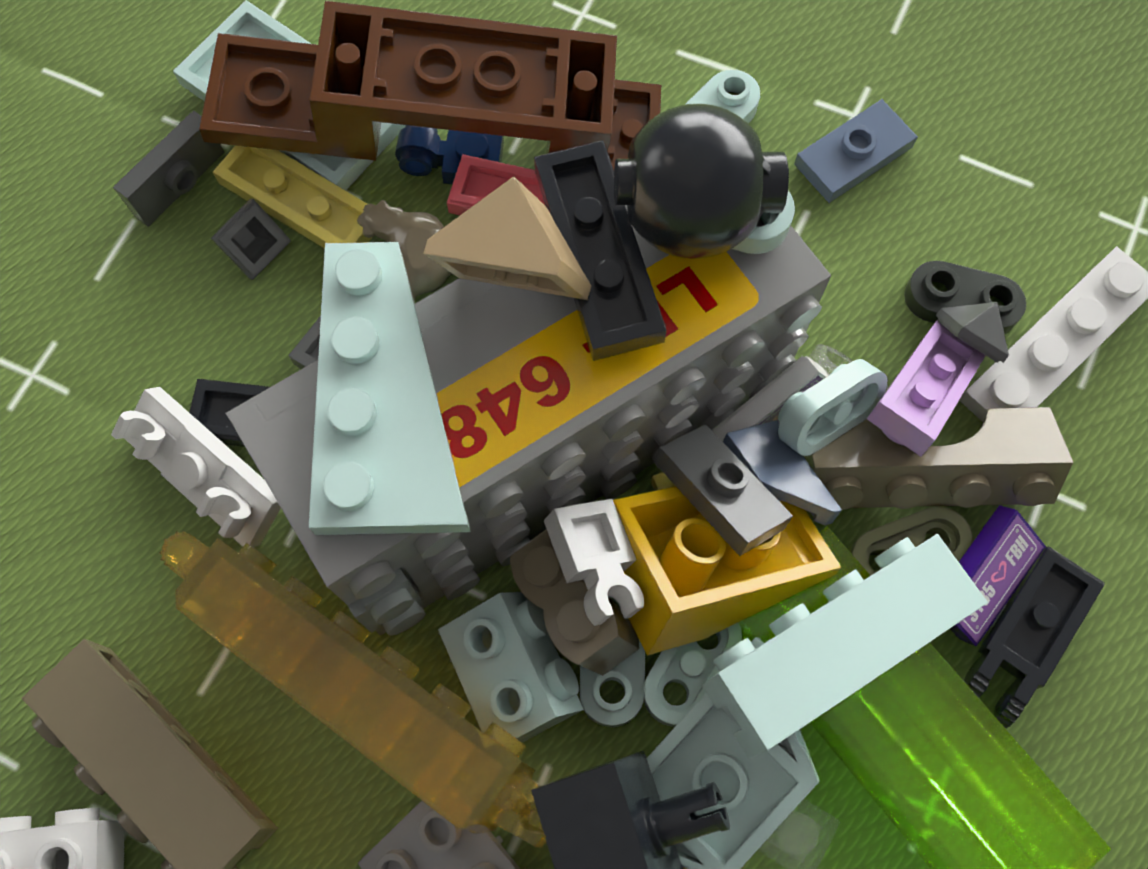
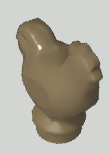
M381 200L377 205L371 203L365 205L364 212L357 219L358 224L363 227V235L368 238L376 236L386 242L399 243L414 302L417 296L439 289L451 275H454L423 254L427 239L444 228L437 217L425 212H404L400 207H389L384 200Z

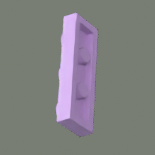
M936 321L872 410L867 420L882 429L883 433L890 440L906 446L921 457L936 440L986 355L958 339L940 322Z

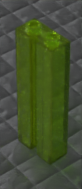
M828 526L819 533L837 559L841 569L836 575L738 622L741 627L742 641L749 638L752 642L755 637H758L766 643L775 637L768 625L802 603L812 614L829 603L822 591L854 570L858 571L863 580L871 575ZM930 642L810 722L931 869H1091L1111 850L1108 844Z

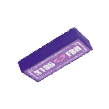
M999 505L959 561L962 568L988 602L950 628L960 640L973 646L979 644L1046 548L1017 510Z

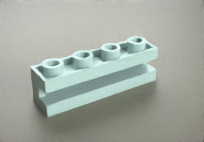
M938 534L917 547L912 544L908 537L901 540L874 559L881 569L875 574L863 580L857 570L852 571L822 591L829 601L823 607L810 614L804 603L768 625L775 635L771 640L755 649L749 638H746L713 660L720 672L702 686L717 710L724 705H727L741 727L733 735L749 759L768 751L988 603Z

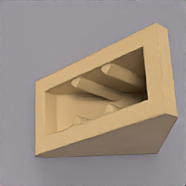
M514 176L427 239L423 253L461 279L588 300L591 284L546 206Z

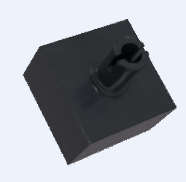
M644 750L574 773L531 790L555 869H683L675 846L676 844L717 831L724 832L730 830L726 806L701 815L696 814V811L718 804V801L723 800L719 788L714 782L706 784L705 787L660 801Z

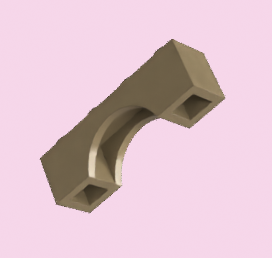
M1050 407L988 409L982 428L973 437L953 445L930 446L921 457L906 446L890 440L883 433L882 429L866 418L863 422L816 453L803 456L842 510L876 507L908 509L925 506L975 507L978 505L1036 506L1040 504H1055L1073 465V460Z

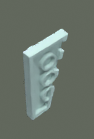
M398 242L325 243L309 529L315 535L471 532Z

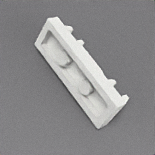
M161 387L144 389L135 410L123 412L119 416L111 435L115 439L124 438L135 448L132 455L137 459H147L168 482L198 508L196 513L200 517L209 515L220 525L221 529L218 533L223 538H234L246 550L260 545L281 509L266 481Z

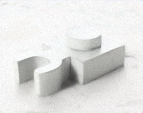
M613 499L555 508L545 518L544 523L566 582L585 581L588 591L584 598V609L590 622L594 626L601 625L613 615L608 596L613 597L619 603L625 619L635 615L644 607L643 593L638 584L631 577L625 575L623 571L637 559Z

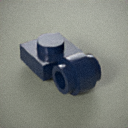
M406 125L405 128L399 131L395 157L399 161L400 169L413 176H426L431 173L432 168L438 169V166H441L443 184H453L462 154L501 162L504 136L448 130L447 140L443 141L438 135L436 128Z

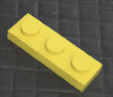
M234 146L213 171L220 185L246 201L250 198L254 199L267 214L324 249L325 243H368L372 239V237L368 238L363 235V227L357 222L358 217L364 212L363 209L367 203L279 150Z

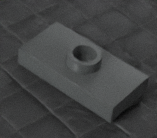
M195 111L181 121L113 187L134 217L147 227L176 199L189 192L196 184L198 178L225 153L221 144L203 141L199 130L202 116Z
M706 424L661 446L653 460L739 556L783 531L793 517Z

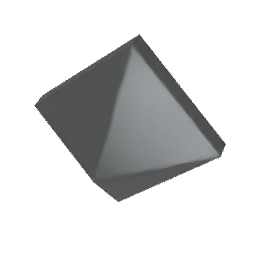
M251 198L211 237L216 245L251 280L291 242L269 215Z
M997 302L941 308L935 315L938 317L937 321L954 336L995 362L1001 361L1004 363L1008 358L1009 353Z

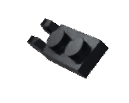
M1047 546L1022 580L979 648L978 652L982 655L967 672L966 677L959 686L957 696L967 703L975 702L988 688L989 681L994 676L998 667H1002L1017 679L1008 687L997 702L992 720L1003 728L1007 729L1024 711V707L1028 704L1036 689L1044 687L1103 589L1105 582Z

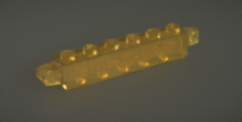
M176 531L174 535L164 539L165 542L162 550L159 552L162 555L160 560L165 562L164 565L184 579L175 590L177 610L458 829H468L473 834H481L495 831L497 827H500L535 847L542 848L544 846L546 838L531 792L532 789L540 787L532 778L536 770L519 759L526 745L493 721L485 732L478 729L465 719V716L472 708L471 705L440 683L437 684L432 693H429L413 681L420 668L390 646H387L380 656L363 644L370 634L369 631L340 610L336 612L331 620L315 609L323 599L321 596L292 575L283 586L270 576L277 564L248 543H245L241 550L237 552L218 538L209 547L184 531L182 533Z

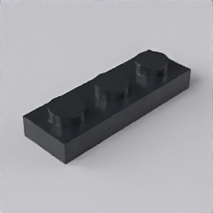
M604 140L534 157L535 174L545 206L591 284L588 300L574 298L592 360L596 361L664 343L667 330L632 224L629 221L626 206L615 205L614 170Z

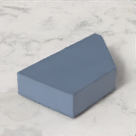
M777 420L726 434L722 442L779 501L782 500L809 511L813 516V521L820 524L828 525L834 522L842 509L806 459L780 440L778 436L779 422Z

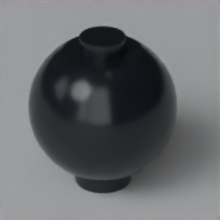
M686 104L658 114L647 122L635 135L629 146L628 159L615 160V205H627L629 221L638 234L656 249L675 257L700 259L725 253L740 244L753 232L763 213H782L787 201L789 169L785 153L763 152L755 130L741 117L719 106Z

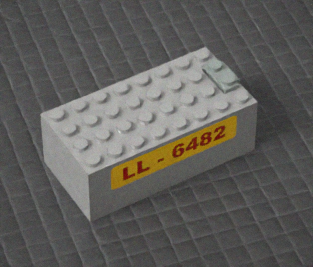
M760 219V220L758 221L756 227H762V226H764L765 224H764V222ZM790 226L785 240L777 248L766 253L750 254L730 249L725 253L712 257L687 259L675 257L656 249L646 242L633 227L667 330L665 342L596 361L592 360L577 307L572 297L459 278L415 303L423 336L422 339L471 532L315 535L309 529L318 360L233 408L226 415L326 586L348 605L354 617L371 633L376 631L380 636L385 632L389 636L396 635L420 622L426 615L423 609L444 595L447 600H453L467 593L479 583L480 578L477 574L499 561L502 566L509 565L512 554L547 529L544 520L555 508L590 503L603 495L606 500L620 496L637 482L636 474L654 464L653 460L661 446L705 424L713 430L796 361L794 357L798 349L809 337L806 333L808 326L822 309L819 302L831 278V274L794 228Z

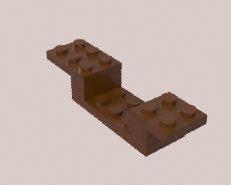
M325 1L318 45L218 33L199 130L203 141L207 143L373 161L377 159L381 122L547 141L546 154L604 140L614 170L616 159H628L630 143L639 130L652 118L661 113L662 85L615 79L617 35Z

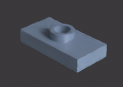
M881 99L799 152L794 165L825 200L830 203L913 148L918 136Z

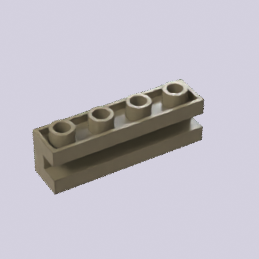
M83 639L22 697L24 702L37 715L32 720L35 730L57 748L65 746L79 762L74 767L77 777L93 792L99 795H103L106 792L121 808V811L117 814V820L124 830L141 843L150 841L165 857V860L161 863L162 869H238L236 863L250 849H259L278 829L271 819L110 648Z

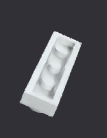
M1116 246L1008 350L1009 356L1004 363L1001 361L995 362L962 394L959 401L982 422L985 420L988 409L1037 408L1148 299V272Z

